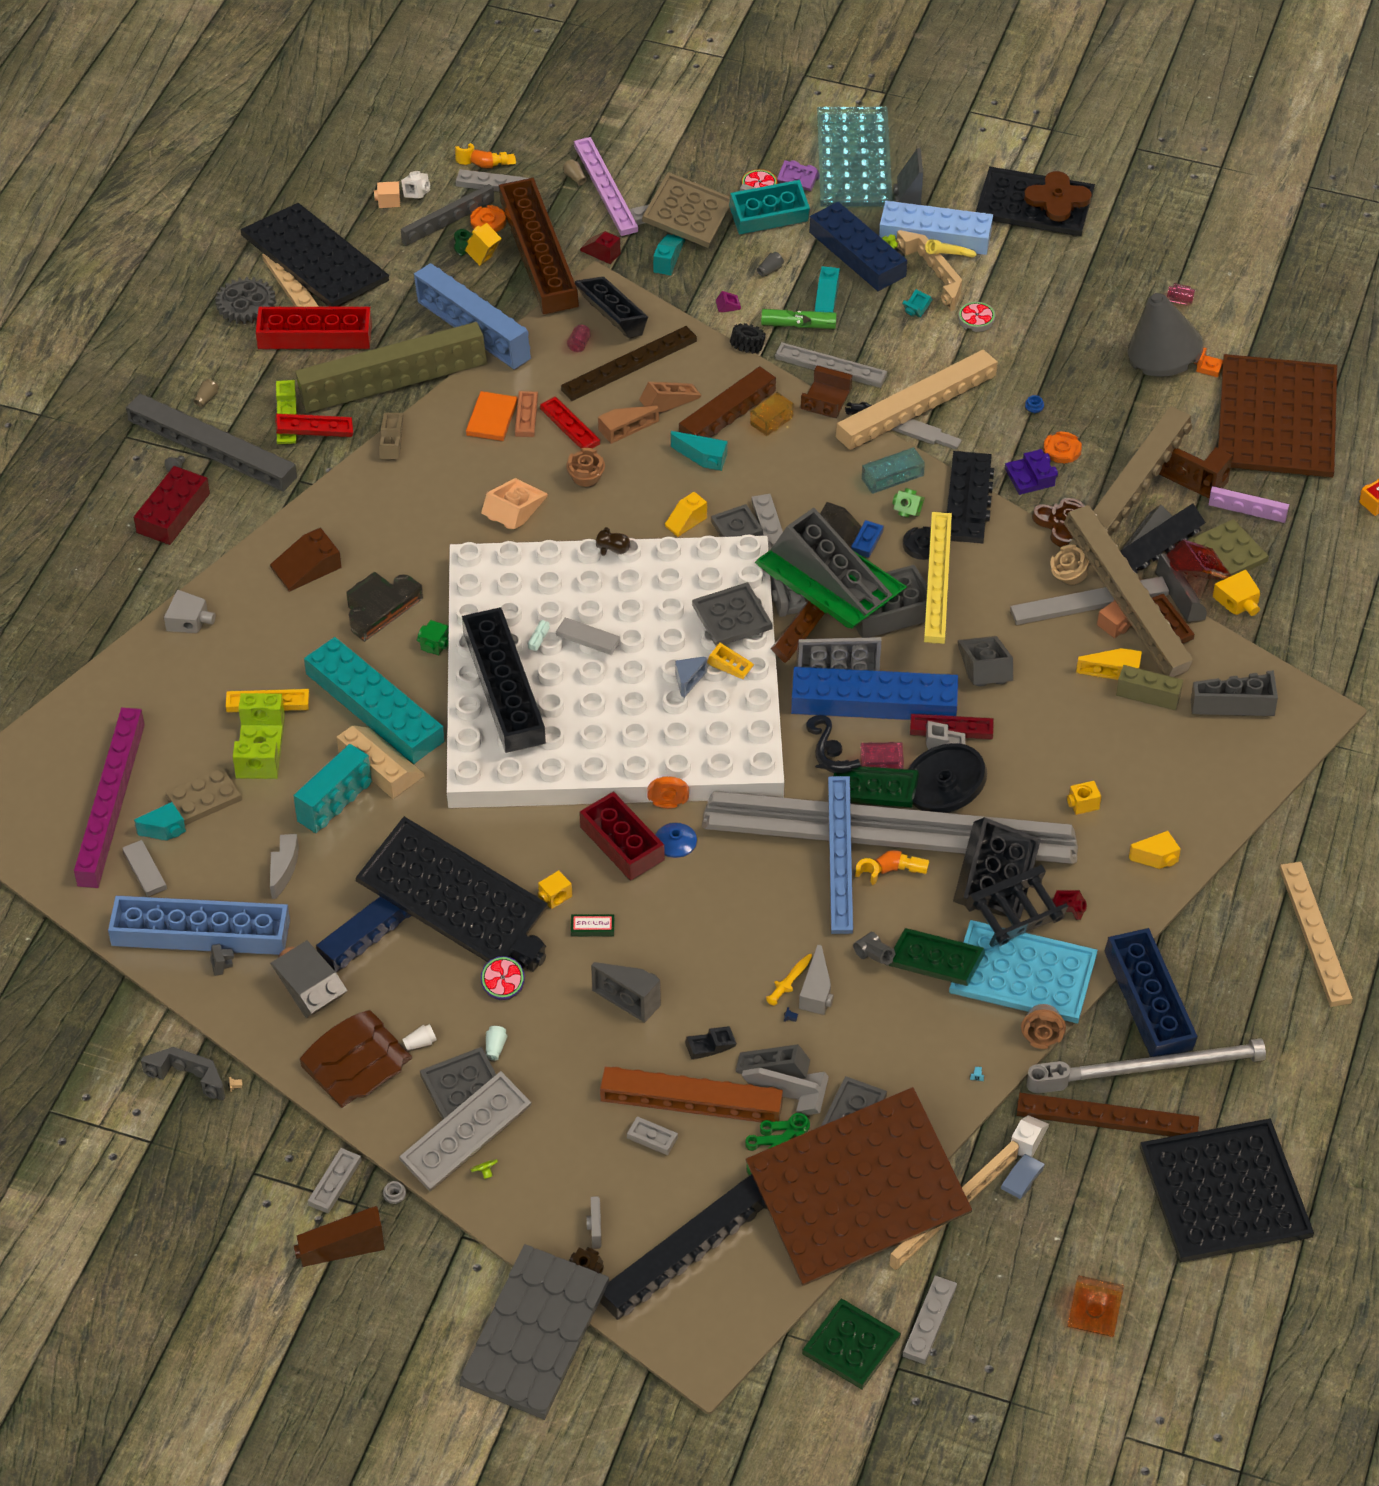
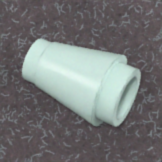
M490 1026L489 1030L486 1031V1056L489 1060L496 1061L499 1059L508 1037L506 1029L503 1027Z

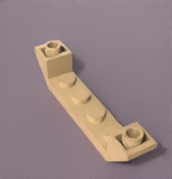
M903 230L897 231V248L905 256L918 251V254L926 260L928 266L936 272L937 277L941 278L945 283L941 300L950 311H954L961 294L962 279L940 253L934 255L926 252L925 245L929 239L925 235Z

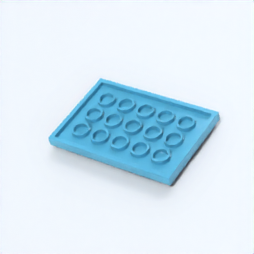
M970 920L963 943L983 947L985 955L969 985L965 986L951 982L949 993L1027 1012L1038 1004H1048L1055 1007L1065 1021L1078 1024L1098 950L1028 933L1014 937L1002 946L998 944L991 947L989 943L994 935V931L990 925Z

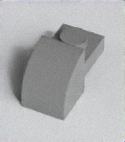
M927 722L926 746L928 750L948 743L965 744V733L949 731L947 724Z

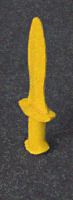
M808 954L801 959L783 981L774 982L777 988L771 995L766 996L768 1004L777 1005L778 999L784 992L793 991L791 986L793 981L808 966L812 959V954Z

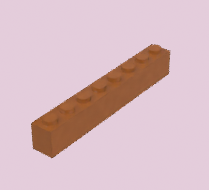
M605 1066L600 1087V1096L603 1102L754 1122L765 1120L771 1122L779 1121L783 1102V1090L774 1087H758L752 1084L743 1085L729 1081L720 1082L707 1078L697 1079L684 1075L674 1076L661 1072L652 1073L638 1069H622L620 1067Z

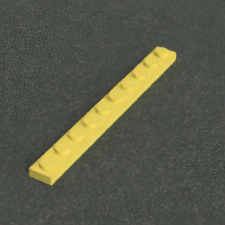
M932 512L924 642L945 644L952 513Z

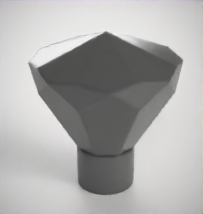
M184 456L166 459V470L169 472L173 466L182 468V464L185 462Z

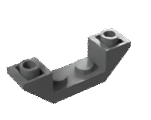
M175 1047L144 1056L141 1059L143 1073L151 1078L156 1077L164 1080L171 1066L179 1071H187L202 1078L203 1094L207 1097L220 1100L225 1099L223 1084L213 1060Z

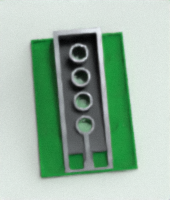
M812 508L789 524L771 550L755 561V564L777 581L780 580L794 592L804 596L825 614H830L845 627L851 629L907 588V586L853 551L815 508Z

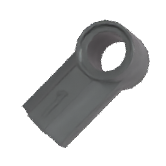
M874 932L868 933L853 943V948L861 959L870 957L881 964L889 965L893 962V958L896 955L894 948L881 942Z

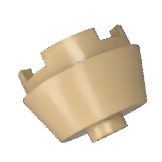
M1076 545L1061 547V551L1051 558L1052 574L1069 585L1082 582L1089 573V560L1081 548H1077Z

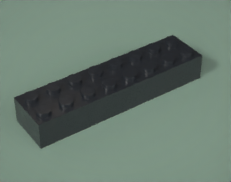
M502 607L462 616L463 634L505 753L546 744L545 726Z

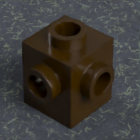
M579 1247L577 1252H574L569 1259L570 1262L576 1265L583 1266L602 1274L604 1269L603 1260L598 1256L599 1252L589 1247L586 1250Z

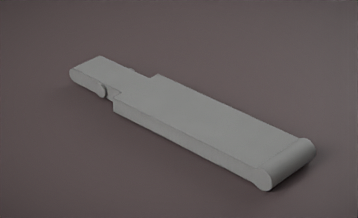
M910 419L906 423L892 429L933 445L938 443L955 450L961 443V439L942 433V429L914 419Z

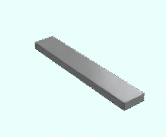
M783 342L775 354L776 360L813 370L818 365L851 374L853 381L878 388L882 387L887 377V371Z

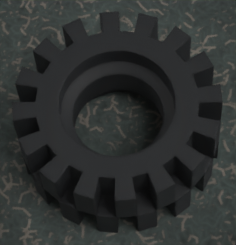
M740 323L733 327L730 343L735 349L739 348V351L744 350L745 353L749 351L751 353H758L762 351L766 334L762 329L759 330L757 326L753 327L752 324L748 326L747 323H744V325Z

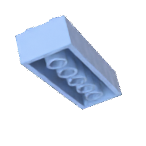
M885 201L879 236L882 238L892 234L897 239V231L903 230L925 235L929 240L934 239L942 243L974 250L976 254L987 255L992 232L993 214Z

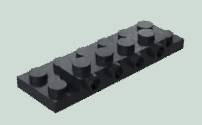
M953 451L947 513H952L950 541L984 543L985 521H990V510H987V507L991 508L992 496H988V493H992L993 482H989V479L993 480L994 468H991L992 454Z

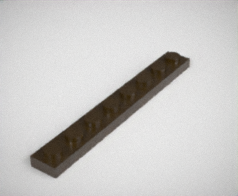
M684 326L562 384L561 391L571 401H574L697 342V336L687 326Z

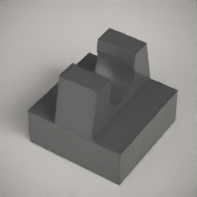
M220 944L211 946L210 962L214 976L223 975L224 969L233 967L232 959H234L232 949H221Z

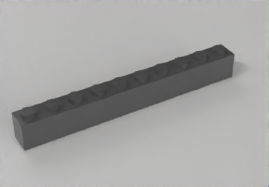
M139 394L126 407L128 421L284 492L297 478L296 465L293 462L230 435L228 432L219 430L212 425H208L197 418L186 415L182 411L175 410L166 404L153 400L151 397Z

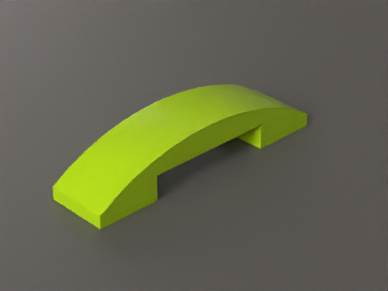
M295 380L276 381L277 413L297 414ZM277 434V444H296L297 434Z

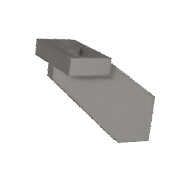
M763 1068L743 1070L742 1077L748 1084L783 1090V1097L798 1099L797 1113H802L806 1116L820 1113L829 1078L825 1072L807 1074L805 1079Z

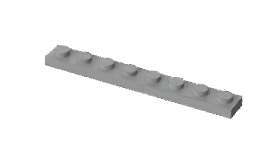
M771 494L752 496L751 502L757 521L763 529V536L768 537L769 551L783 533ZM783 583L789 601L787 615L799 613L806 604L804 596L797 594Z

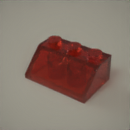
M1183 539L1166 555L1170 560V566L1175 571H1182L1195 577L1224 580L1231 576L1212 548Z

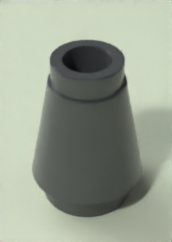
M778 252L770 253L757 268L758 274L764 277L780 269L784 263L782 256Z

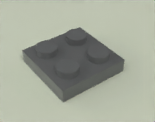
M747 504L711 516V522L720 537L763 536V529Z

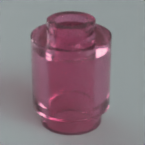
M1174 283L1173 286H1169L1167 297H1170L1172 302L1186 305L1187 303L1192 304L1195 289H1192L1191 286Z
M585 325L575 327L567 341L568 347L574 352H582L590 339V329Z

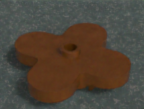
M1053 171L1046 175L1045 185H1031L1027 187L1024 193V200L1031 206L1046 210V215L1051 220L1065 221L1070 217L1071 210L1073 211L1075 207L1080 208L1090 204L1092 193L1084 186L1070 185V179L1067 174Z
M1074 498L1062 499L1059 505L1057 503L1053 506L1041 504L1034 508L1032 519L1036 524L1051 529V541L1057 546L1063 547L1068 545L1073 539V536L1064 524L1068 512L1084 507V504Z

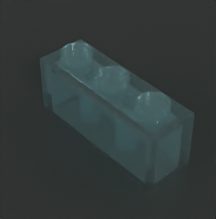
M913 447L862 465V480L871 493L874 494L924 476L925 462Z

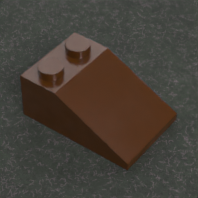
M321 527L304 534L270 564L271 569L289 592L342 568L340 551Z

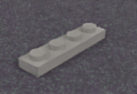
M460 169L456 178V186L480 189L490 184L494 191L499 192L500 184L528 178Z
M938 1276L934 1277L903 1351V1357L922 1364L926 1363L956 1291L957 1283Z

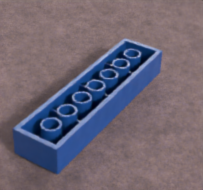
M794 667L791 714L911 720V714L956 716L958 675Z

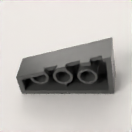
M1274 670L1267 671L1265 675L1252 673L1249 674V677L1245 678L1231 676L1224 681L1217 678L1193 682L1191 694L1192 714L1275 716L1278 695Z

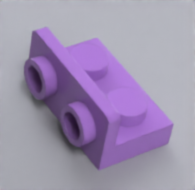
M784 160L777 180L780 183L800 180L804 190L812 191L816 179L819 180L820 175L814 166H803L797 161L791 160L789 162Z

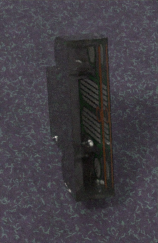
M371 573L346 592L348 607L351 609L349 612L350 629L352 633L365 642L423 599L422 585L411 576L405 574L395 577L393 584H391L378 573Z

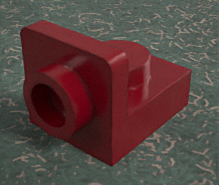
M1056 890L1052 900L1056 907L1067 903L1069 907L1066 912H1072L1076 920H1081L1083 913L1087 909V902L1080 890Z

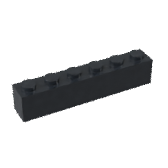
M1192 503L1120 552L1128 560L1132 570L1137 574V568H1140V570L1146 568L1151 564L1149 560L1152 559L1153 562L1158 560L1163 551L1168 553L1176 548V542L1180 545L1189 539L1187 537L1188 534L1192 537L1200 532L1201 529L1199 527L1206 522Z

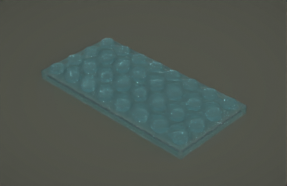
M817 107L820 207H828L836 202H840L845 207H884L885 201H893L887 107Z

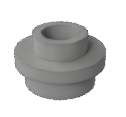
M397 1181L389 1182L383 1190V1197L389 1203H400L406 1197V1189Z

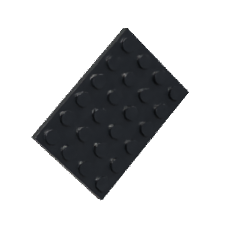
M989 166L976 212L993 214L994 222L1082 236L1090 204L1085 207H1075L1073 211L1071 210L1070 217L1065 221H1053L1047 217L1046 210L1031 206L1024 200L1026 188L1031 185H1045L1046 176ZM1070 180V185L1088 188L1092 193V200L1095 184Z

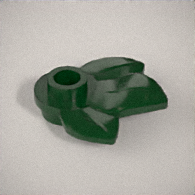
M459 229L454 234L456 242L454 249L461 257L467 253L465 251L468 245L467 241L473 235L472 232L466 229Z

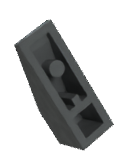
M798 1044L740 1052L736 1072L742 1074L743 1070L763 1068L804 1079L807 1077L810 1059Z

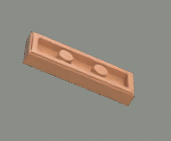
M519 391L515 437L535 436L538 392Z

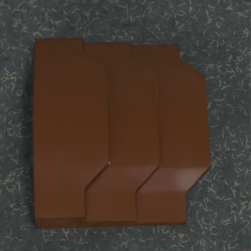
M371 1010L345 1019L327 1031L302 1055L300 1064L326 1093L343 1108L357 1097L368 1096L382 1083L399 1074L402 1066L410 1061L412 1056L384 1027V1023Z

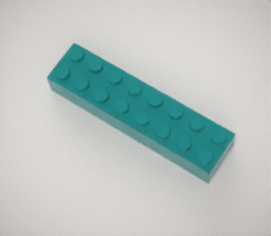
M336 637L304 658L306 675L411 763L415 764L445 742L443 725Z

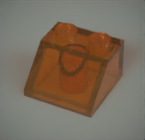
M1078 1275L1067 1327L1114 1337L1124 1285Z

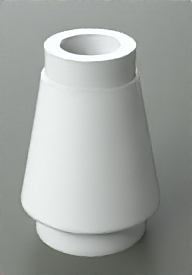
M430 1024L427 1026L422 1025L402 1039L407 1051L433 1045L432 1042L437 1041Z

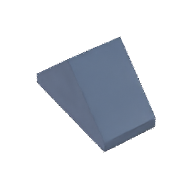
M706 657L675 661V675L682 697L685 698L707 673Z

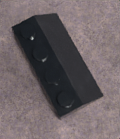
M604 276L575 281V285L582 296L626 337L633 338L643 335L648 316Z

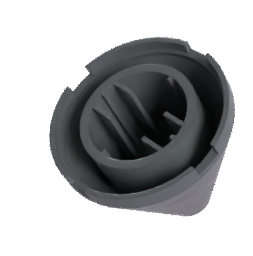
M1155 293L1148 298L1128 345L1129 361L1133 368L1137 369L1138 367L1142 369L1145 375L1158 377L1175 375L1188 369L1187 365L1193 361L1195 363L1199 361L1204 348L1203 339L1200 332L1164 294Z

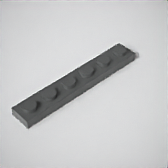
M488 184L401 228L402 243L408 246L472 213L476 208L484 207L494 202V188Z

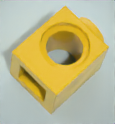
M1095 781L1070 786L1067 802L1069 807L1073 808L1076 815L1100 809L1101 794Z
M559 870L538 883V897L548 903L551 909L572 897V883Z

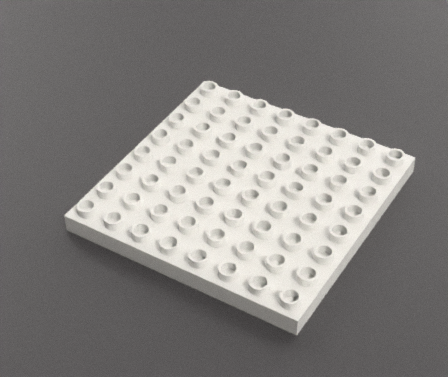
M743 535L737 537L704 536L701 538H629L630 548L626 553L617 554L608 549L605 556L601 555L600 548L596 547V540L593 539L582 541L546 540L543 542L520 543L506 541L503 543L476 544L467 542L463 544H450L447 730L448 808L593 804L613 791L624 803L653 802L647 798V787L650 782L660 777H676L685 781L689 786V798L687 801H708L713 791L784 798L776 654L771 650V647L775 644L774 625L772 630L725 644V646L754 664L744 679L707 664V673L684 698L680 694L675 675V661L703 656L708 660L710 654L716 648L692 606L693 599L748 582L773 624L770 575L755 564L758 558L768 552V537ZM502 607L544 723L546 744L508 753L504 751L462 627V616ZM566 617L620 636V642L613 654L609 655L556 636V630ZM541 620L548 621L550 629L545 638H543L537 651L530 650L528 642L535 632L538 623ZM741 666L739 669L743 671L745 667Z

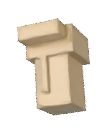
M229 1077L228 1086L230 1092L234 1088H242V1079L234 1080Z

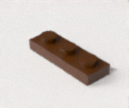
M1161 594L1153 597L1152 600L1159 606L1161 613L1169 621L1175 634L1180 637L1181 643L1194 640L1195 634L1166 596Z

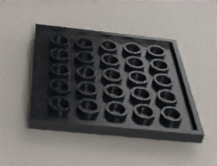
M1271 1118L1140 1142V1150L1180 1263L1313 1238L1314 1231Z

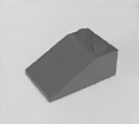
M921 148L915 150L897 176V184H894L893 187L894 195H897L895 196V202L921 205L923 183Z
M997 636L958 640L965 669L973 685L985 686L988 683L1005 684L1007 681H1013V657Z
M308 940L270 963L305 1018L321 1010L348 991L337 973Z
M597 962L591 965L592 991L645 1023L661 1006L660 979L655 974L648 973L639 968Z

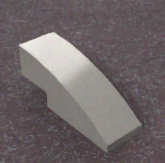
M297 834L280 835L279 852H271L270 890L272 899H276L281 894L295 870L299 851Z

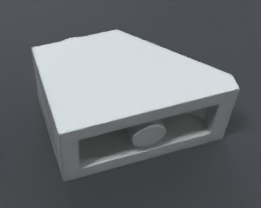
M1029 1115L1020 1120L1011 1141H1015L1019 1145V1156L1022 1157L1024 1154L1033 1157L1049 1127L1048 1123Z

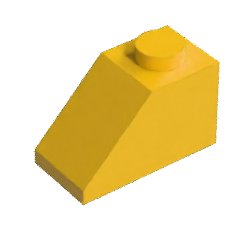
M692 492L678 502L666 521L665 527L677 537L681 536L707 519V501L696 492Z
M1169 831L1131 844L1129 859L1161 869L1166 866H1173L1179 862L1181 849Z

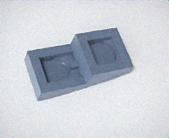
M1024 1154L1003 1182L1001 1189L1021 1199L1030 1190L1032 1182L1043 1171L1045 1164Z

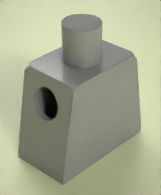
M177 590L164 616L166 631L198 633L203 623L213 625L216 615L213 612H208L205 599Z

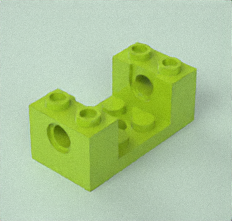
M240 693L239 715L241 730L239 741L234 742L233 750L236 779H278L285 719L282 694Z

